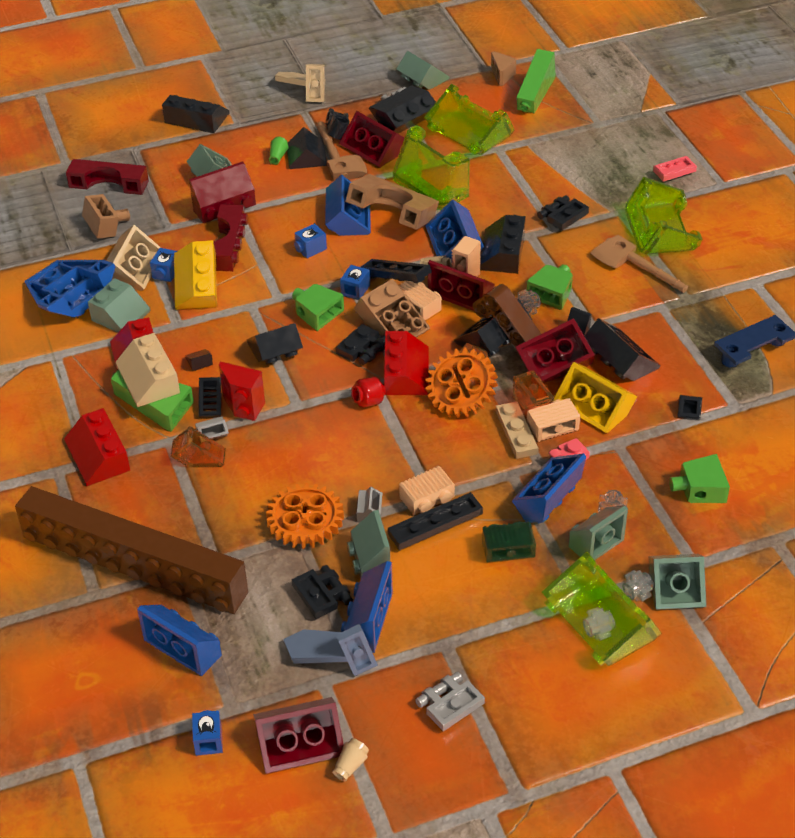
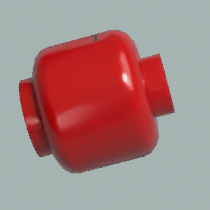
M376 377L359 379L351 389L352 399L360 407L379 405L386 394L384 384Z

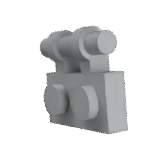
M459 672L451 676L446 675L440 680L439 684L433 688H426L422 691V695L415 699L416 704L420 708L430 704L427 707V715L442 731H445L485 704V697L468 680L461 685L458 684L463 681ZM446 691L449 692L448 694H446V695L443 696L442 698L440 697V695L443 694L444 692H446Z

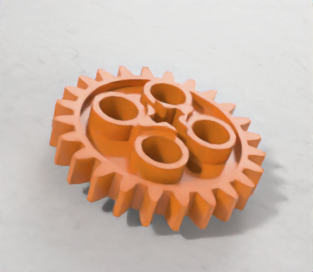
M464 347L462 353H459L458 349L455 348L454 355L447 351V358L444 359L439 356L441 362L439 364L433 362L435 370H428L431 378H426L429 386L425 388L430 393L428 398L430 401H433L432 404L435 408L438 407L441 413L446 411L449 417L453 412L457 418L460 417L461 412L468 417L471 410L476 415V408L480 407L484 410V401L491 403L488 396L496 394L494 389H492L498 387L495 381L498 378L496 372H494L496 369L488 357L485 358L482 352L477 355L475 349H472L469 353L467 348ZM472 366L470 370L464 371L466 367ZM454 367H457L463 379V383L470 395L469 398H466L461 388V384L453 370ZM447 376H451L448 381H444ZM480 384L477 389H472L474 385ZM455 394H460L458 398L452 399Z
M305 483L304 488L296 484V489L292 490L288 486L286 493L278 492L279 498L272 497V503H268V511H266L267 527L270 528L271 535L275 534L277 541L283 538V545L292 542V548H295L297 544H301L302 549H305L306 544L310 543L311 547L315 548V542L324 545V538L332 540V533L338 534V528L343 526V503H340L339 496L334 497V491L327 493L326 486L319 490L318 484H315L312 488H309L308 483Z

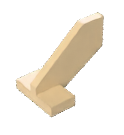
M306 64V75L296 72H278L275 75V81L306 86V102L325 101V65Z

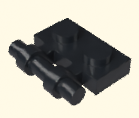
M565 195L556 198L552 204L542 207L537 216L539 219L547 217L548 223L560 230H564L587 215L589 207L575 198L570 201L569 197Z
M361 324L336 347V354L352 362L359 357L358 362L361 365H365L376 358V354L379 351L385 349V335L381 338L378 331Z
M328 565L321 567L320 572L322 574L317 575L314 569L291 579L293 588L315 619L338 609V602L336 600L342 601L346 606L349 605L350 601L353 602L348 587L341 584L339 575L335 570H331ZM325 585L331 586L333 589L328 590Z

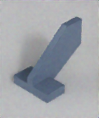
M360 624L343 632L304 629L283 639L294 664L348 662L354 677L378 666Z

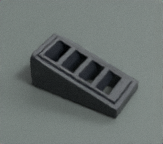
M220 377L199 378V418L221 417L222 386ZM204 390H217V392H204ZM204 396H217V398H204ZM217 402L215 405H204V403ZM204 409H217V411H204Z

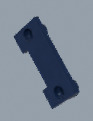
M773 315L715 341L714 346L722 352L721 362L726 367H736L738 364L751 359L749 352L768 343L774 346H782L786 342L795 339V331L778 316Z

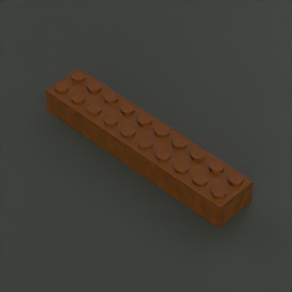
M33 486L28 489L15 505L23 536L28 541L38 542L50 549H57L71 557H79L91 564H98L112 572H119L128 575L134 580L147 582L156 588L169 590L175 595L188 597L197 603L210 605L222 612L226 611L235 614L249 593L245 563L242 560Z

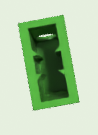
M564 264L560 265L559 268L545 265L528 279L526 297L562 310L572 289L573 274L570 268Z
M313 284L305 291L296 288L292 294V298L295 300L297 315L316 331L320 330L344 311L343 294L318 284Z
M717 454L684 462L681 465L680 476L670 477L669 479L671 491L684 490L687 501L690 503H727L730 486Z

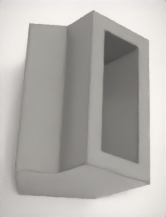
M222 416L195 424L196 434L200 443L229 434L226 422Z
M369 487L367 490H359L357 522H361L374 510H379L381 515L382 492L372 487Z

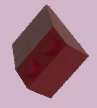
M574 318L515 347L535 385L566 376L573 362L587 367L593 364L595 357Z

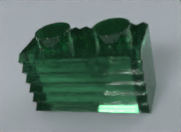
M518 521L512 524L508 523L507 525L492 524L482 528V544L486 562L535 557L536 542L531 522Z

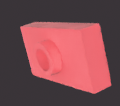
M687 156L655 165L653 172L664 182L696 172L697 166Z

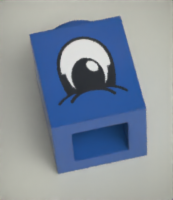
M315 223L295 232V249L306 258L326 250V233Z
M159 248L150 262L152 278L172 282L175 277L174 253L177 251Z
M350 265L340 279L341 294L345 297L359 300L370 286V270Z
M205 710L200 713H192L193 744L196 756L223 753L222 724L219 710Z

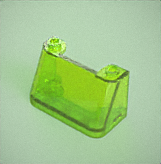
M453 84L447 88L424 117L428 123L427 127L432 132L436 133L437 131L468 148L474 155L484 154L510 137L514 132V127L506 112L500 109L494 113L487 111L470 102L468 96L459 95V88Z
M415 125L407 130L393 170V180L402 187L438 200L437 210H442L452 199L460 202L469 197L470 159L456 151L443 156L422 142L426 137V131L420 126Z
M647 177L642 178L625 206V213L639 252L659 254L693 251L700 246L703 240L700 232L692 230L690 233L686 232L680 217L681 211L687 206L684 190Z
M587 551L542 591L548 599L544 603L554 614L559 611L594 650L591 655L601 666L604 663L608 666L613 665L651 643L662 634L651 618L635 605L607 573L597 565L596 561Z

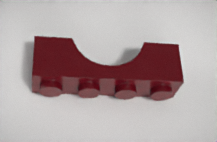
M73 159L66 171L68 186L75 189L87 190L98 183L112 182L120 185L126 194L143 195L149 182L147 167L144 165Z
M220 204L217 215L219 232L226 236L213 241L216 252V271L233 272L235 263L239 262L238 250L241 251L242 249L241 238L245 237L244 225L248 224V214L244 211V205Z

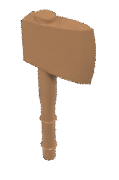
M318 122L319 133H321L331 160H327V164L333 181L340 175L349 180L367 174L366 165L360 156L347 155L340 157L324 122Z
M620 235L606 239L605 242L598 245L591 252L594 257L611 267L618 268L629 260L682 293H685L688 289V286L680 280H677L636 254V245Z

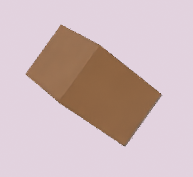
M494 51L491 52V68L499 86L506 84L516 74V58Z

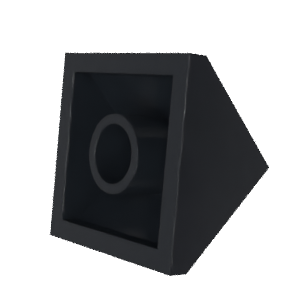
M303 127L288 142L287 156L289 169L327 166L323 140Z

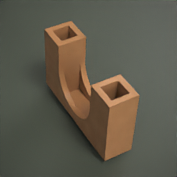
M367 174L350 183L345 201L360 208H365L373 203L395 206L402 210L399 223L416 230L435 217L439 203L438 200L371 174Z

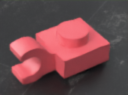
M575 438L559 445L557 449L551 450L549 455L551 457L584 453L587 460L589 459L590 452Z

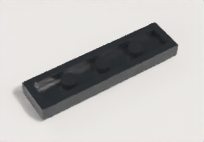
M371 259L361 266V268L370 270V278L378 277L385 280L413 281V283L422 282L427 275L432 273L430 265L378 259Z
M470 492L389 527L388 535L396 547L401 550L482 515L483 507Z

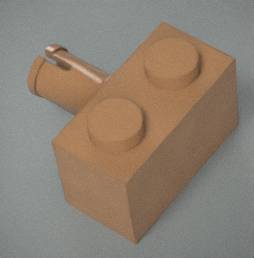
M104 194L85 196L82 216L97 239L115 237L118 222L130 220L129 210H114Z

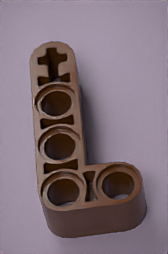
M504 284L494 287L473 303V310L480 318L493 315L515 347L541 334L511 290Z

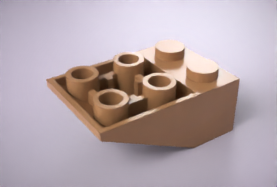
M394 279L362 296L354 307L364 323L378 331L381 337L385 335V331H408L413 336L418 337L430 329L429 325Z

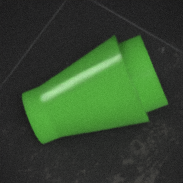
M275 137L270 142L269 162L273 165H278L288 150V142L285 138Z

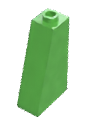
M541 49L536 50L517 95V110L535 113L556 77L554 52Z
M119 370L111 378L114 395L171 432L194 403L192 387L179 383V394L137 407Z

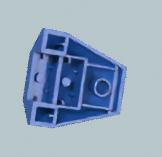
M56 260L24 282L39 308L66 316L78 317L89 308L88 301L112 281L115 265L106 260Z

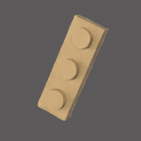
M518 402L496 405V414L516 459L538 455V446Z

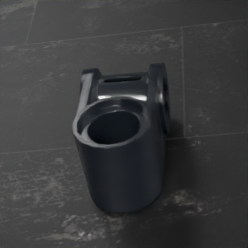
M329 109L325 123L328 134L338 140L342 139L350 123L348 113L342 114L335 112L334 109Z

